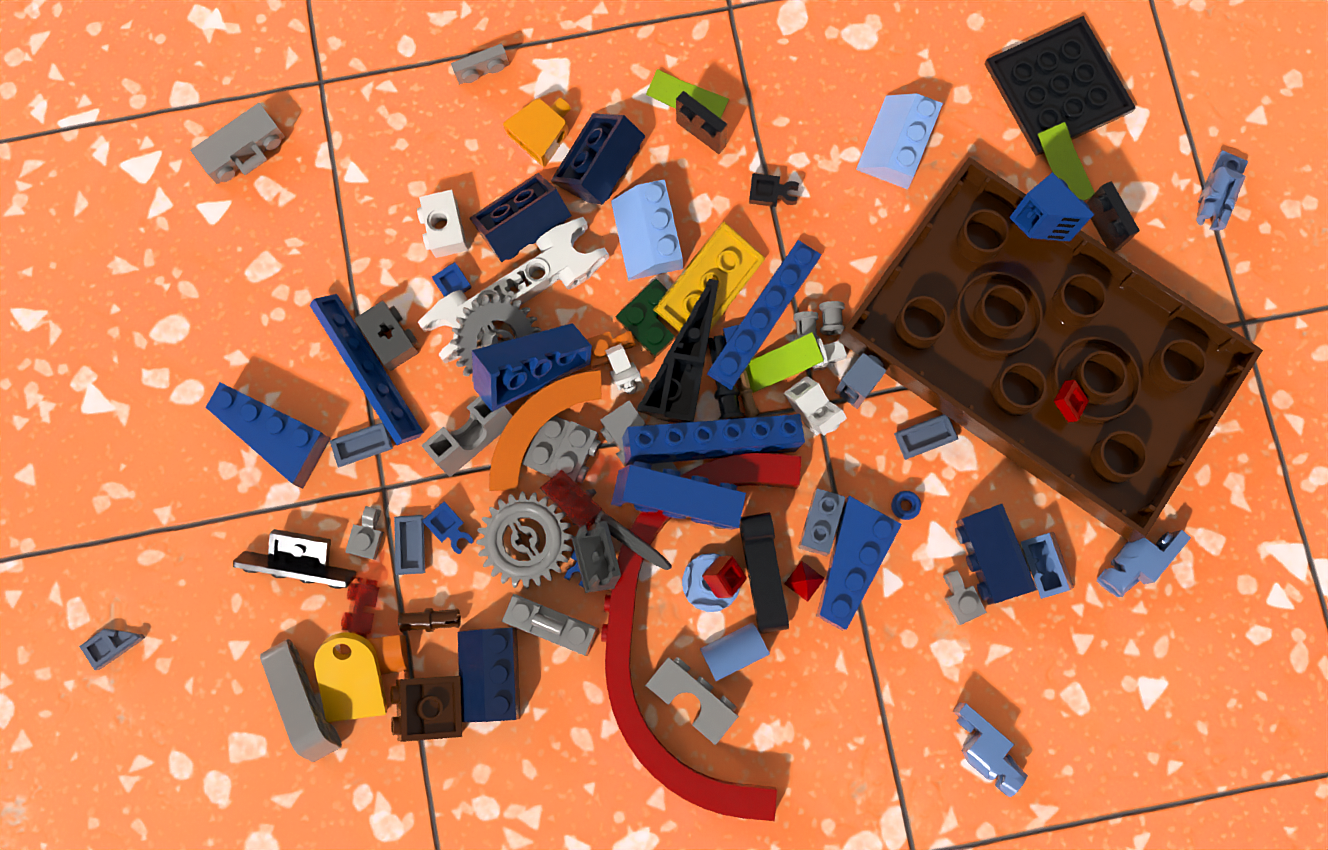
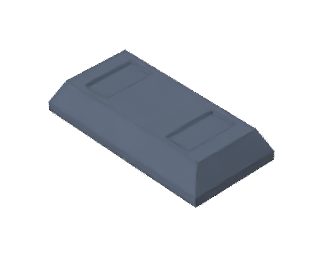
M945 414L894 433L905 460L959 439L950 418Z
M383 423L329 440L338 468L393 449L389 433Z
M424 515L394 517L396 575L425 573L424 523L422 522Z

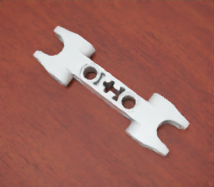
M584 217L555 226L536 241V245L542 252L541 254L513 270L469 300L462 290L450 293L439 300L418 323L424 332L432 331L444 325L460 328L456 317L465 318L463 308L466 307L473 310L472 301L477 300L481 305L484 295L492 300L494 294H499L501 301L506 295L512 297L511 304L515 300H521L522 304H524L559 280L562 281L566 289H573L588 280L609 259V253L605 248L596 249L586 254L577 252L573 248L574 242L585 233L588 225ZM537 270L545 271V275L540 279H533L531 277ZM524 278H526L528 281V287L526 286L525 281L523 282ZM513 286L519 290L515 294L510 290ZM482 328L477 336L478 348L483 347L481 340L484 331ZM454 333L453 339L457 338L458 335ZM450 342L439 353L445 364L460 358V356H452V351L458 347L457 345L450 344Z

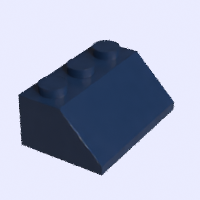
M592 113L552 177L551 182L588 203L603 205L612 195V190L619 178L625 174L626 167L632 157L639 151L640 144L645 135L625 115Z
M537 173L469 219L492 252L503 262L517 256L519 251L527 245L536 243L543 234L555 226L564 224L566 219L572 215L557 189Z
M1003 503L956 521L955 533L960 544H964L968 552L966 561L971 572H975L979 580L977 589L983 601L986 600L988 605L996 604L1037 590Z
M494 628L457 632L462 722H493L520 719L517 628Z

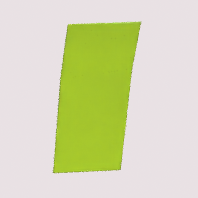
M659 69L656 70L646 93L647 96L676 109V98L684 91L720 119L729 101V98L679 80Z
M1063 122L1038 133L1052 172L1058 178L1064 180L1069 189L1079 199L1085 201L1091 198L1095 192L1074 148L1066 123Z
M813 332L752 359L746 368L750 389L753 390L752 393L823 362L824 359Z

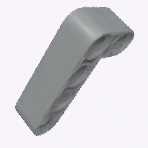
M287 639L261 653V663L290 743L296 753L311 762H316L341 748V739L332 724L325 721L302 660L293 642Z

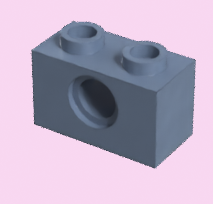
M862 353L842 378L835 393L858 409L887 370L883 368L884 365L878 358Z
M818 488L814 491L798 545L799 549L822 556L830 554L845 496Z

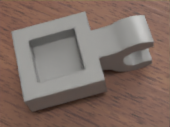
M365 506L362 514V526L353 524L345 553L376 560L384 533L383 531L375 530L381 510Z
M958 570L943 575L952 595L944 599L957 625H962L987 613L974 586L964 587Z

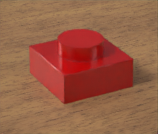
M1068 380L1063 383L1054 402L1067 422L1079 421L1089 400L1076 380Z

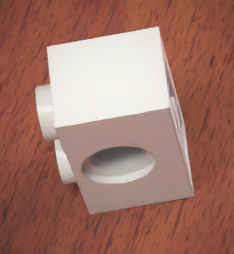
M453 190L419 197L421 207L417 208V214L420 224H425L427 233L422 234L426 250H431L435 258L468 251L458 202ZM439 221H447V224L444 228H435V225Z

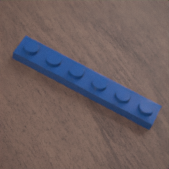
M799 240L796 242L709 369L708 376L732 390L822 254Z
M333 294L313 299L309 306L396 445L398 446L419 438L424 433L339 296Z

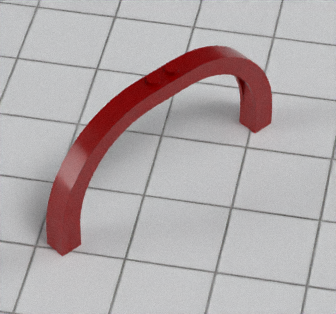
M770 453L732 455L697 466L680 477L691 479L692 476L705 477L709 479V484L720 486V483H729L738 487L768 486L797 489L800 485L802 456ZM661 510L657 512L641 511L630 531L651 546L657 534L672 517L663 515ZM623 544L617 559L621 576L615 588L611 589V594L605 595L604 612H609L608 624L602 625L601 642H606L605 674L609 700L617 725L626 743L639 762L655 779L684 800L705 810L725 816L775 822L776 787L723 781L698 772L670 753L647 725L635 697L630 668L636 591L644 558Z

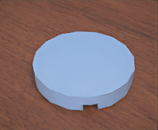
M716 553L702 554L693 559L685 568L682 577L683 592L688 602L695 608L705 612H717L729 607L739 593L738 589L732 598H717L702 577L715 559L722 556Z

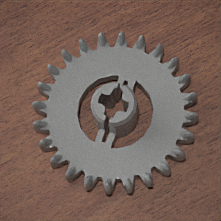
M494 294L491 301L488 296L484 295L481 305L477 300L472 301L473 310L466 307L463 308L465 318L456 317L460 328H452L451 331L458 336L450 340V344L457 345L458 347L452 351V356H460L456 366H466L463 370L464 376L468 377L473 373L472 350L478 349L477 336L481 328L484 331L481 340L483 347L512 340L514 337L519 338L534 334L542 330L539 327H531L532 323L537 321V317L531 316L526 318L531 310L529 307L519 310L522 304L521 300H515L511 304L512 297L506 295L502 301L499 294ZM499 320L508 324L513 331L514 337L506 330L495 328L492 321Z
M523 491L520 493L519 500H516L512 494H509V503L507 504L499 499L498 510L489 507L492 517H482V521L487 524V527L478 528L477 530L485 535L484 538L476 541V544L485 546L478 553V556H488L483 567L494 566L491 572L492 577L502 573V584H505L511 577L514 588L522 580L524 587L528 589L531 579L534 580L537 586H541V576L552 581L550 570L561 573V569L557 564L558 561L568 563V559L562 553L573 550L572 547L565 544V541L571 540L573 535L564 533L565 530L571 527V523H561L566 513L560 512L555 514L558 503H553L547 507L549 498L545 496L538 502L536 492L532 493L529 500H527L526 494ZM530 518L539 522L546 534V544L541 553L537 550L540 544L539 535L531 527L522 526L519 519ZM515 523L523 534H526L528 537L532 535L529 542L530 547L536 554L535 556L530 548L523 544L519 545L522 542L521 533L514 526ZM508 526L513 531L511 535L512 546L518 552L528 554L531 560L518 561L506 552L504 534Z

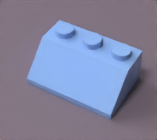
M917 93L887 95L856 170L908 189L943 103Z
M665 179L636 185L611 200L628 281L683 269V257Z

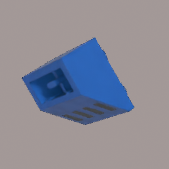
M1052 172L1026 194L1009 218L1029 238L1070 242L1095 214L1090 210L1086 202L1079 199L1069 189L1064 180L1058 178Z

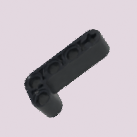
M771 513L741 517L739 528L758 631L760 634L788 630L789 621L774 546L775 533Z

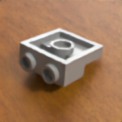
M554 416L535 434L522 461V465L575 488L578 482L583 483L588 473L589 467L585 465L589 457H594L599 449L601 441L597 440L599 437L598 432L573 421L569 422Z

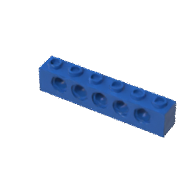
M800 414L627 427L622 437L626 466L634 465L635 461L654 464L724 458L749 453L796 452L805 443Z

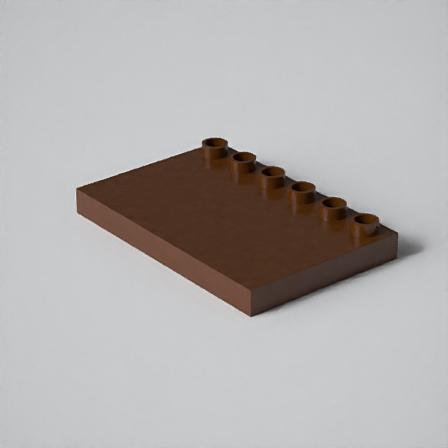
M969 157L846 325L838 341L859 356L864 353L867 356L873 355L883 363V368L887 370L885 374L1128 541L1134 542L1147 536L1263 350L1081 230L1070 242L1029 238L1009 218L1026 194ZM1068 380H1076L1089 400L1079 421L1067 422L1054 402L1063 383Z

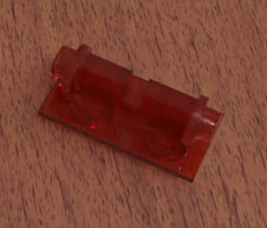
M563 470L540 487L579 528H582L584 525H586L587 529L595 523L593 518L602 511V508Z
M356 577L354 583L351 582L348 586L347 600L351 601L349 611L343 613L341 630L350 633L352 631L356 632L355 634L367 639V634H371L374 613L363 612L364 606L376 608L380 587H377V580L366 579V583L362 584L363 578Z

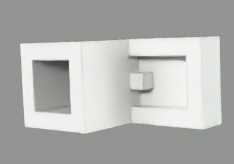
M807 376L784 392L795 412L801 415V420L816 436L820 433L826 435L835 431L840 423L847 419L844 411L828 400L819 383Z

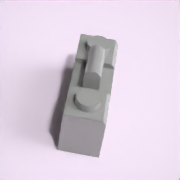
M257 103L190 149V151L208 176L216 184H219L220 182L231 180L239 169L245 176L267 161L263 153L266 150L277 148L285 136L262 105Z
M513 594L502 619V622L584 656H588L599 629L516 594Z

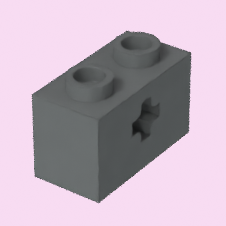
M382 300L354 318L383 365L389 371L394 370L419 353L414 346L418 343L417 339L409 328L404 331L399 323L403 318L394 305L389 308ZM390 330L392 337L388 339L386 332Z

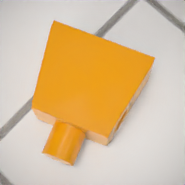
M560 97L550 107L537 98L503 123L506 135L545 168L569 133L567 122L563 117L571 110V107Z

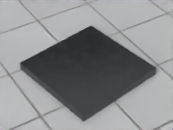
M1084 16L988 58L984 63L1035 157L1044 153L1038 133L1065 122L1071 140L1124 117L1136 109Z

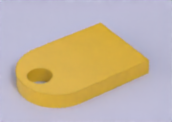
M350 632L337 633L324 640L315 656L314 667L326 721L334 722L386 715L388 707L378 657L373 645L364 637ZM340 643L346 644L350 647L351 652L349 654H341L336 650L335 646Z

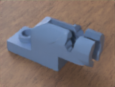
M1223 150L1218 153L1198 199V202L1201 204L1196 221L1200 226L1204 224L1205 219H1209L1213 215V221L1209 230L1219 231L1226 228L1246 177L1243 173L1248 164L1247 160Z
M1183 530L1171 533L1166 532L1157 541V546L1145 537L1134 542L1128 541L1114 559L1111 560V565L1114 568H1105L1096 581L1116 597H1123L1139 581L1143 584L1155 583L1191 537Z
M959 702L952 711L959 717L956 722L969 733L973 730L976 731L961 750L966 761L986 779L994 780L997 777L995 786L1006 796H1014L1023 786L1028 776L1009 754L1006 756L1014 744L967 703Z

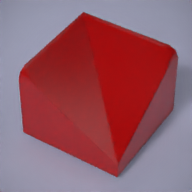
M733 555L717 557L702 575L717 598H732L747 579Z

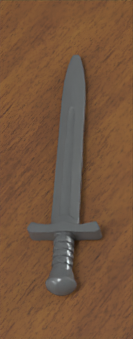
M566 483L556 485L554 496L565 500L577 509L572 521L573 525L582 524L584 517L595 525L598 522L607 521L610 535L650 563L665 570L672 568L669 561L656 549L591 502L596 494L595 489L586 490L583 498H580L568 488Z

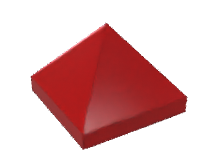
M801 561L784 585L808 602L825 578Z

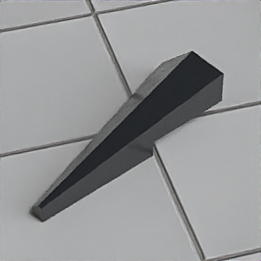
M708 280L703 293L695 303L690 316L681 328L664 358L663 364L650 383L642 401L639 403L638 412L667 422H694L716 301L718 280Z

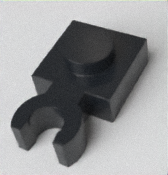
M752 173L749 204L776 207L777 199H780L785 204L795 205L798 197L789 196L787 192L789 190L798 191L799 183L789 181L783 185L779 184L780 176Z

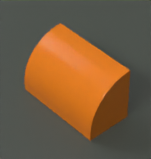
M406 635L367 639L377 653L381 675L409 671ZM340 643L341 654H349L351 652L350 647Z

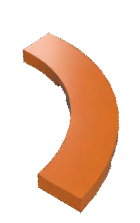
M601 370L583 371L556 380L538 390L516 410L501 432L496 444L489 473V491L518 490V478L523 456L535 434L549 419L568 407L590 400L602 399Z

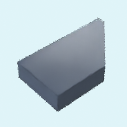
M103 629L79 647L94 671H97L138 644L145 637L143 634Z

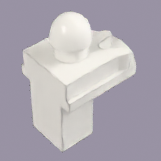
M821 338L816 339L824 361L813 366V371L825 370L827 364L846 359L847 354L844 345L839 341L823 345Z
M621 344L605 350L613 371H610V375L618 390L623 388L627 394H634L637 390V384L634 381H642L639 370L633 362H629Z

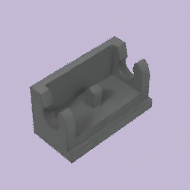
M607 521L598 522L596 528L587 531L586 525H583L579 528L577 535L573 536L572 542L585 593L614 589L621 573Z

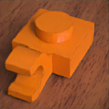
M610 331L587 339L592 345L591 366L593 369L610 363L605 350L619 344L623 346L624 350L636 346L631 331L620 334L614 339Z

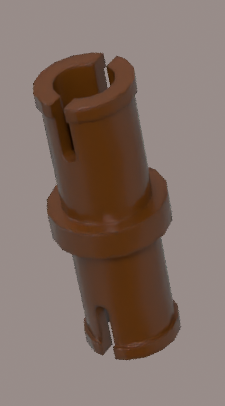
M426 608L424 612H402L398 615V625H402L399 626L400 632L411 630L434 632L438 628H459L461 625V615L457 616V614H460V610L456 608L453 610L434 611L433 608Z

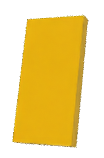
M725 221L721 222L653 310L680 332L690 316L695 303L703 293L708 280H718L711 323L712 329L766 258Z

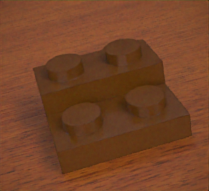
M460 676L396 680V686H391V704H397V717L391 718L392 735H397V741L406 742L462 737Z

